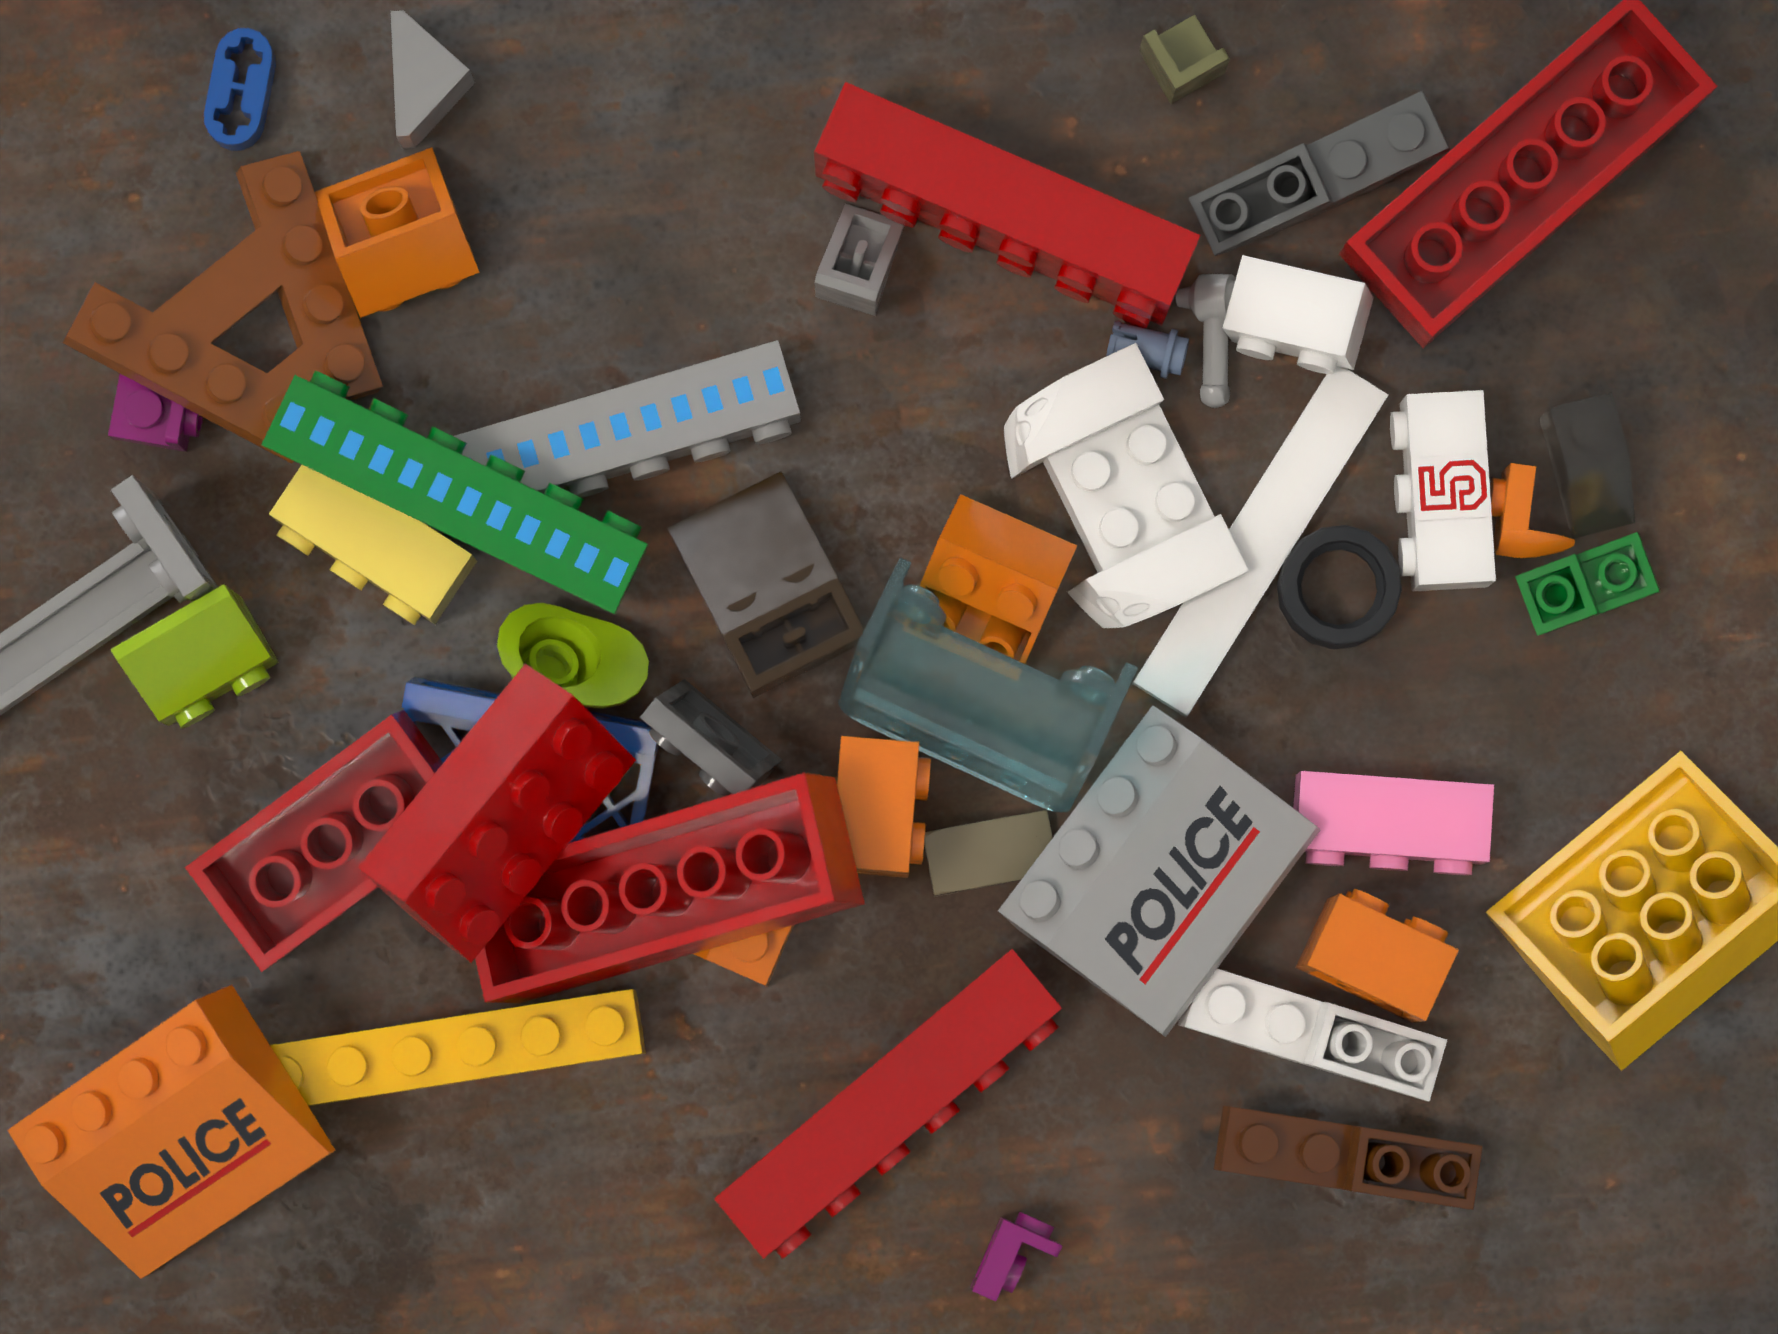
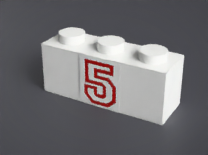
M1483 390L1407 394L1400 402V411L1391 412L1390 415L1392 449L1403 450L1404 475H1395L1394 478L1395 507L1397 513H1407L1408 538H1399L1398 542L1401 576H1411L1412 591L1489 587L1496 581L1484 392Z

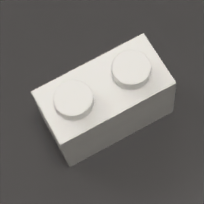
M1242 255L1222 329L1232 342L1238 343L1236 350L1250 357L1273 360L1274 353L1278 352L1299 357L1297 365L1318 373L1334 374L1336 366L1354 370L1374 297L1363 282Z

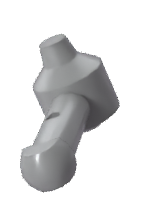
M1201 274L1192 286L1178 289L1176 293L1177 306L1192 310L1197 319L1204 322L1203 386L1200 388V398L1203 404L1211 408L1222 407L1228 403L1230 398V388L1228 386V335L1222 327L1236 280L1232 274Z

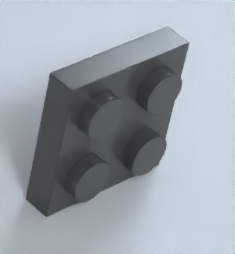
M685 679L657 696L640 716L643 721L652 727L649 730V734L659 746L673 755L679 756L681 753L686 755L701 768L699 771L700 778L711 789L722 796L758 787L768 779L782 761L780 757Z

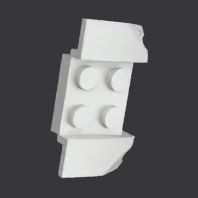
M1136 343L1066 375L1016 406L1004 425L1005 446L1011 479L1042 462L1044 463L1096 568L1097 574L1085 579L1067 593L1102 628H1120L1137 623L1184 603L1249 571L1222 515L1214 516L1159 404L1164 398Z

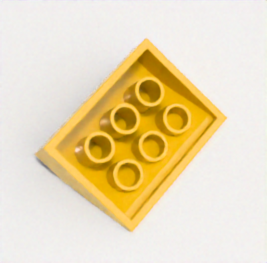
M1680 751L1487 910L1486 913L1580 1028L1622 1071L1778 941V847Z

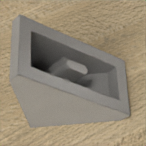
M391 11L396 137L402 149L416 148L475 82L470 69L405 11Z
M845 203L814 282L815 297L876 316L904 225L894 222L881 214Z

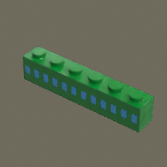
M315 370L310 382L294 375L261 444L262 446L608 612L617 613L649 544L637 539L642 529L641 526L608 510L602 522L582 513L579 509L584 499L552 483L548 484L544 494L520 483L526 471L493 455H490L484 466L462 455L467 445L466 442L433 426L427 438L403 427L409 416L408 414L377 399H373L369 409L359 406L345 399L350 389L349 386Z

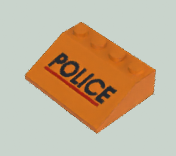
M233 985L196 999L7 1130L41 1186L140 1279L148 1276L335 1151L332 1143Z

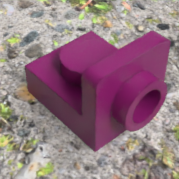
M120 374L108 436L115 440L187 452L189 437L198 438L204 417Z
M1022 1212L1018 1213L1014 1223L1000 1217L970 1285V1289L995 1302L1001 1289L1012 1293L1027 1261V1257L1018 1254L1022 1242L1058 1258L1063 1245L1050 1239L1055 1227Z

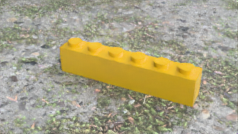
M634 989L270 1045L308 1106L646 1054L637 991Z

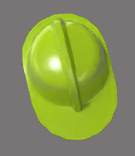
M535 603L523 605L509 613L499 628L497 649L501 662L511 674L512 679L526 664L574 695L583 706L607 708L621 705L636 696L647 680L649 660L643 645L630 631L611 622L579 614L560 606Z

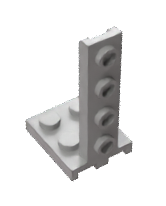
M133 475L111 489L121 504L112 513L133 543L0 633V715L172 597H175L180 604L187 599L194 602L219 587L199 560V556L190 542L180 532L166 512L157 494Z

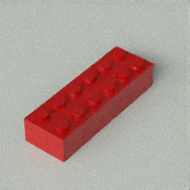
M1622 0L1347 240L1339 255L1418 344L1424 348L1702 105L1718 86L1640 0Z
M847 82L843 85L814 150L816 177L824 180L822 188L827 192L850 202H857L859 195L881 204L880 213L894 222L912 228L915 227L917 220L941 230L938 238L954 248L969 253L973 252L975 246L999 255L996 263L1002 268L1027 278H1031L1033 271L1057 280L1054 288L1058 292L1084 303H1089L1091 297L1094 296L1114 305L1112 313L1116 317L1142 328H1147L1150 321L1161 326L1163 325L1201 236Z
M802 773L569 843L539 879L535 887L529 891L499 928L495 936L475 958L484 1001L488 1003L520 1004L864 905L835 777Z

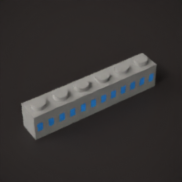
M776 340L455 435L454 437L467 443L462 455L484 466L490 455H493L526 471L520 483L544 494L548 484L552 483L566 491L570 490L571 493L582 498L608 489L609 486L606 479L630 472L634 481L651 478L669 471L668 461L692 454L696 463L724 456L731 452L729 443L753 436L755 444H764L782 439L792 434L790 425L801 422V417L780 344Z

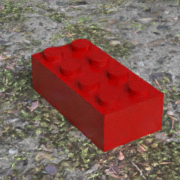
M524 664L357 868L424 929L472 963L529 891L535 887L539 879L569 842L578 834L582 826L608 794L618 785L636 759L574 695Z
M405 710L391 714L187 865L185 869L260 971L263 972L379 888L357 867L432 778L443 762Z

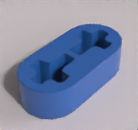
M237 28L228 32L220 40L215 53L204 110V124L208 133L218 145L231 151L247 149L260 139L265 126L276 69V56L269 41L260 32L251 28ZM245 44H252L253 50L258 57L262 58L260 65L250 64L245 84L238 83L239 68L234 61L230 60L232 53H242ZM235 95L242 96L241 111L251 121L249 126H238L235 135H228L226 127L222 122L218 121L220 114H231Z

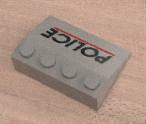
M1153 705L998 912L1021 933L1166 1037L1311 844L1320 829L1202 738Z

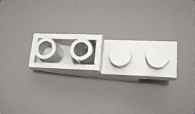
M1220 969L1215 970L1180 1017L1178 1023L1179 1026L1218 1037L1234 1044L1424 1101H1430L1447 1039L1332 1003L1315 1000Z

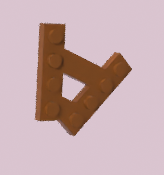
M300 151L244 165L237 171L236 176L255 227L253 233L154 312L94 282L62 342L291 464L294 462L293 460L261 444L294 375L310 382L315 370L350 387L345 397L349 401L378 393L383 387L352 297L336 262L318 201ZM278 292L297 349L266 373L213 345V343L273 294Z

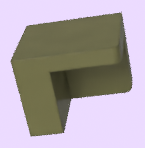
M1195 15L1160 35L1155 30L1145 34L1139 49L1140 54L1170 104L1225 74L1230 60L1224 48L1216 51Z

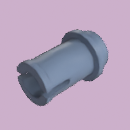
M1115 320L1112 328L1113 335H1110L1106 356L1136 343L1148 368L1161 371L1160 378L1167 379L1169 373L1181 376L1187 355L1189 338L1178 336V329L1174 328L1171 329L1170 334L1124 324L1122 321Z

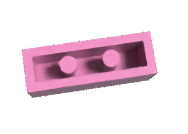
M1300 771L1295 776L1293 808L1320 829L1319 833L1305 850L1306 864L1344 866L1345 855L1370 857L1369 868L1408 871L1409 860L1434 861L1433 873L1472 875L1473 864L1482 865L1490 862L1494 785Z

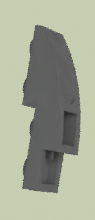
M1420 91L1307 146L1302 143L1189 197V200L1214 255L1218 256L1292 227L1395 181L1394 177L1449 152L1450 148L1425 93Z

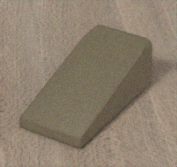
M1043 810L925 832L924 848L934 897L1020 881L1053 838L1048 811Z

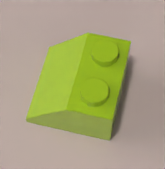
M225 584L111 649L116 660L158 721L167 726L178 722L181 729L189 727L213 713L215 709L211 702L232 689L238 697L267 682L271 678L267 669L279 663L242 597Z

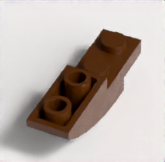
M1223 1106L1214 1170L1474 1210L1483 1146Z

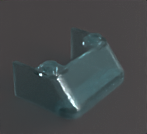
M900 557L857 645L838 700L839 707L855 721L897 741L919 742V751L1030 803L1055 812L1069 811L1103 746L1138 667L1126 662L1115 683L1110 675L1091 666H1082L1079 670H1067L1058 680L944 627L946 614L938 606L940 601L937 596L917 585H906L904 587L912 562Z

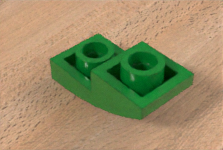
M1639 532L1515 576L1537 636L1661 592Z

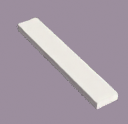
M1336 366L1334 374H1326L1229 529L1249 571L1184 602L1132 683L1133 685L1184 717L1188 716L1388 397L1387 393L1347 368Z

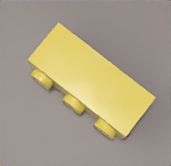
M304 465L300 466L269 513L274 520L282 525L276 536L309 556L314 547H317L335 559V562L329 569L331 572L361 591L368 581L389 594L383 605L413 625L417 623L421 616L436 624L477 562L471 553L423 522Z

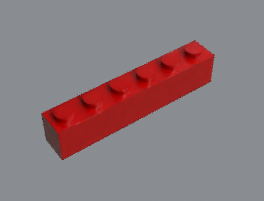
M1011 949L716 1196L714 1200L763 1259L774 1250L784 1259L812 1235L805 1226L809 1220L823 1209L833 1218L862 1193L854 1183L874 1167L883 1176L906 1157L911 1150L904 1141L921 1126L924 1125L929 1133L933 1134L961 1110L953 1101L958 1095L972 1084L981 1093L1006 1073L1010 1068L1002 1058L1020 1043H1023L1029 1051H1032L1056 1031L1059 1026L1052 1017L1062 1007L1016 952Z

